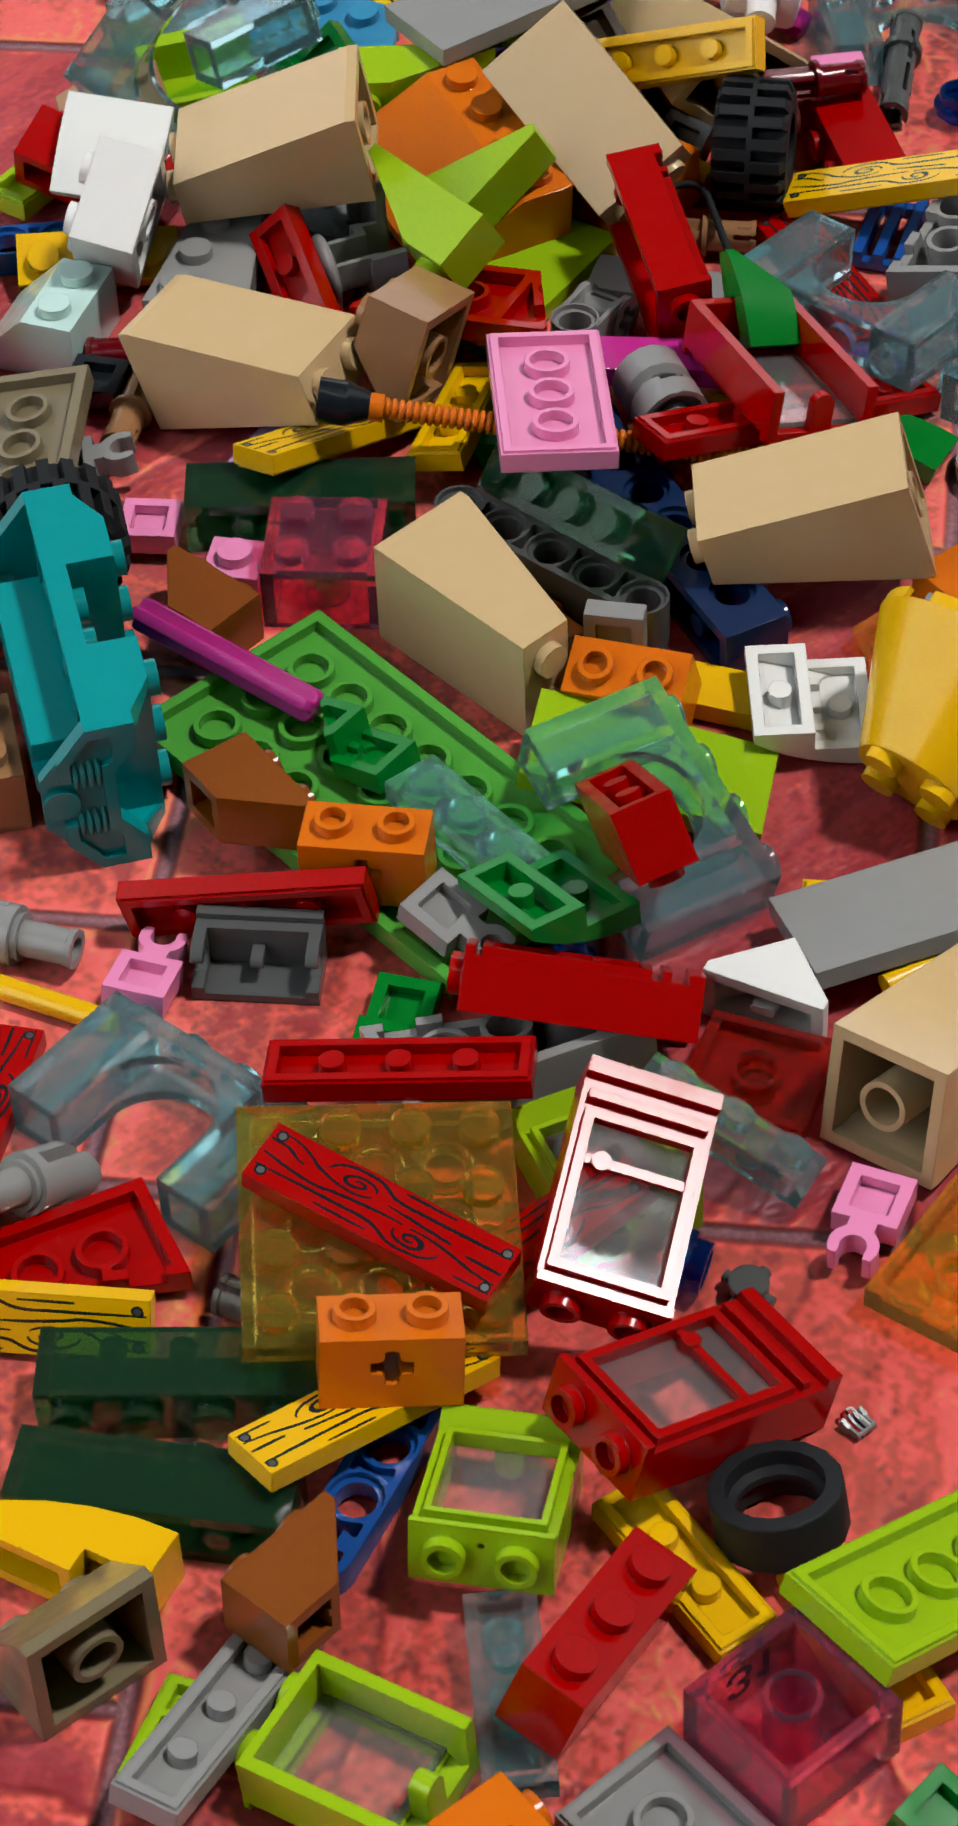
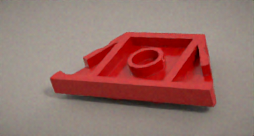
M486 265L468 286L467 289L474 291L475 294L461 339L469 340L475 345H486V334L547 331L541 271ZM362 299L353 302L349 306L351 314H356Z

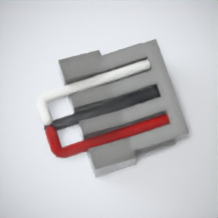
M862 1405L857 1410L849 1406L840 1413L842 1418L840 1420V1429L846 1435L851 1434L858 1441L861 1437H865L867 1433H870L872 1429L877 1428V1423L868 1416L867 1411Z

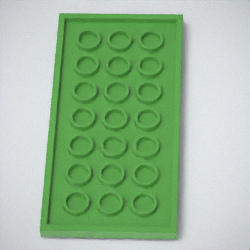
M320 610L315 611L249 652L319 689L324 696L327 695L363 706L370 727L416 741L421 761L382 795L357 786L334 774L323 733V727H325L323 713L316 715L312 722L303 723L214 673L160 704L166 726L167 740L157 742V750L166 748L171 770L183 780V762L246 732L263 750H272L280 760L284 771L298 785L301 783L305 784L312 791L317 801L434 810L437 855L435 873L443 867L458 880L457 875L509 851L526 863L531 864L565 848L618 887L630 880L622 870L601 852L585 812L568 800L515 787L521 767L517 760ZM266 847L291 869L299 870L297 850ZM380 905L378 922L359 924L426 980L441 982L443 994L449 999L456 996V994L446 993L451 954L454 950L461 951L459 948L456 947L444 958L396 918L399 907ZM489 909L484 923L498 924L507 928L514 935L516 945L531 946L536 943Z

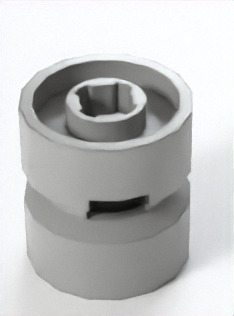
M651 344L636 349L621 361L613 376V390L632 421L634 417L708 403L676 352L665 345Z

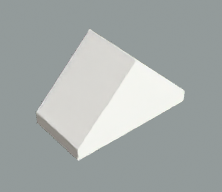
M795 937L707 961L703 968V973L707 977L703 1000L704 1014L820 1054L823 1053L827 1046L829 1001Z

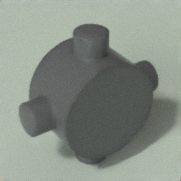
M742 1265L733 1271L726 1270L723 1273L721 1281L728 1285V1301L737 1299L739 1291L753 1287L773 1307L776 1303V1297L769 1294V1278L772 1274L767 1267Z

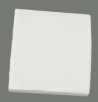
M69 91L55 153L49 190L51 194L80 199L84 184L79 183L81 163L86 151L95 152L100 135L163 152L164 161H167L169 133L172 130L175 108Z
M805 643L745 646V665L753 742L755 745L770 751L803 759L838 763H863L859 756V743L868 689L865 657L807 659Z

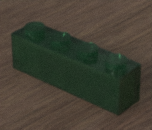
M497 443L486 462L485 469L476 486L611 561L663 583L689 529L578 470L501 473Z
M416 457L323 459L320 462L274 477L240 467L234 462L186 463L183 512L188 552L209 551L214 536L266 542L270 540L271 549L375 546L418 519Z
M316 1326L41 1327L32 1392L40 1439L58 1438L64 1441H81L86 1438H130L136 1441H150L156 1438H201L208 1441L227 1439L228 1434L318 1390Z
M21 1425L0 1492L1 1500H47L93 1506L134 1516L178 1532L183 1559L232 1564L240 1555L252 1553L276 1532L282 1520L290 1512L296 1509H303L308 1505L309 1501L306 1476L271 1493L228 1454V1449L217 1448L204 1442L184 1444L151 1440L130 1433L109 1435L84 1432L64 1425L49 1427Z

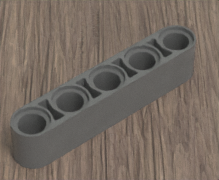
M455 485L440 491L435 497L434 508L460 491L468 495L551 600H556L563 604L566 609V615L583 627V613L587 599L647 605V647L667 649L670 645V593L661 582L478 488L469 485Z

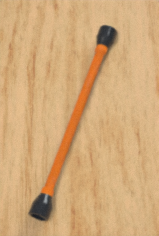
M328 377L320 378L315 415L316 423L347 426L364 421L382 423V420L390 418L391 421L397 419L398 422H402L404 419L405 423L412 421L413 424L419 422L420 425H424L426 422L427 426L434 424L435 427L441 425L442 428H446L448 425L449 429L456 427L457 430L463 428L464 431H468L470 428L472 432L478 430L479 433H483L485 430L486 434H490L492 431L496 435L492 411L486 414L485 410H481L479 413L478 409H474L471 412L470 408L464 411L463 407L457 410L456 406H452L449 409L448 405L442 408L441 404L435 407L434 403H430L427 406L426 402L420 405L419 401L413 404L412 400H408L405 403L404 399L398 402V399L394 398L391 401V398L386 397V394L370 392L350 380ZM616 428L619 452H622L624 449L626 453L632 450L633 454L639 451L640 455H644L645 452L648 456L652 455L651 451L631 436L632 430H628L626 433L624 429L618 431ZM757 444V447H752L751 449L762 447L765 445ZM745 446L744 449L742 447L685 457L683 460L688 461L690 458L692 462H695L697 459L700 463L703 460L707 461L750 450V448Z

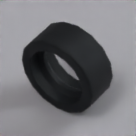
M774 1440L752 1444L733 1453L713 1471L706 1489L716 1545L731 1563L752 1572L786 1573L840 1547L845 1542L851 1525L846 1485L841 1465L826 1450L802 1441ZM778 1495H799L815 1500L810 1507L802 1511L773 1519L752 1517L742 1513L748 1506L764 1498Z

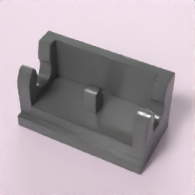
M197 904L196 921L189 962L195 963L191 985L192 998L194 1000L320 1006L329 955L325 910Z

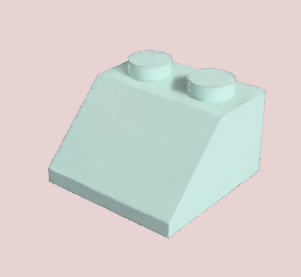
M63 258L23 289L0 320V369L27 373L70 367L78 353L85 354V342L88 337L108 338L120 320L114 268L89 263L85 260Z

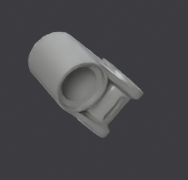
M583 281L568 299L552 311L550 315V331L597 330L600 336L630 337L637 322L639 303L636 297L623 295L619 298L599 291L596 283Z

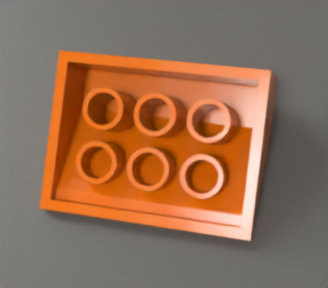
M474 58L426 73L376 112L379 123L378 145L425 176L525 127V124L482 73L483 69ZM555 161L494 226L505 243L489 262L571 233L573 184ZM385 195L387 228L400 246L404 247L397 222ZM408 251L409 258L415 264L417 260Z

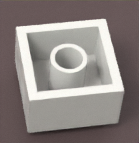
M100 135L95 152L86 151L81 163L79 183L84 184L80 201L79 203L71 201L65 215L63 233L69 234L67 251L72 252L74 260H85L89 263L113 267L116 283L139 288L168 193L164 153Z

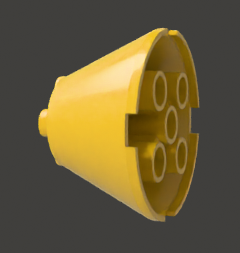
M901 586L891 590L879 608L859 743V756L866 765L861 778L868 786L882 795L891 797L894 792L915 805L914 811L921 819L934 827L945 829L950 820H958V598L935 591L928 601L910 597L914 592L912 586Z

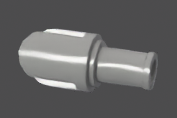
M0 900V965L14 967L18 962L27 957L63 965L69 969H75L78 966L85 946L83 930L36 921L26 905Z
M54 1140L28 1149L15 1151L5 1156L0 1163V1213L11 1211L19 1217L29 1218L90 1196L98 1188L102 1178L100 1165L90 1153L86 1151L78 1152L77 1148L62 1141Z

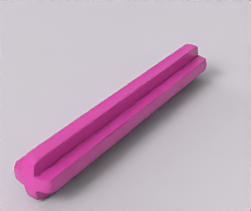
M144 598L139 606L133 607L134 620L132 621V627L136 631L303 723L312 722L316 715L322 713L320 700L324 695L319 689L151 598Z

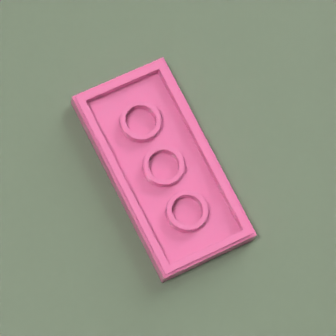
M570 330L486 334V355L501 473L619 469V446L599 331Z

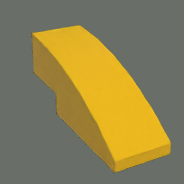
M0 1500V1577L48 1600L57 1595L64 1585L73 1578L80 1575H88L106 1562L115 1561L142 1565L149 1570L154 1578L160 1612L185 1576L178 1532L134 1516L93 1506L47 1500Z

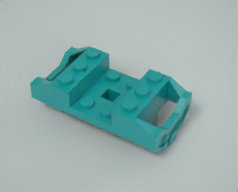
M68 483L21 492L0 521V638L37 791H40L46 828L67 841L69 847L100 866L109 867L153 858L151 841L165 813L162 786L173 784L166 748L157 750V742L167 740V732L160 703L151 704V696L161 695L156 662L154 658L143 660L137 635H134L133 629L124 631L123 622L134 620L128 586L127 584L118 586L117 580L118 576L128 575L121 539L110 541L104 517L72 495L70 484Z

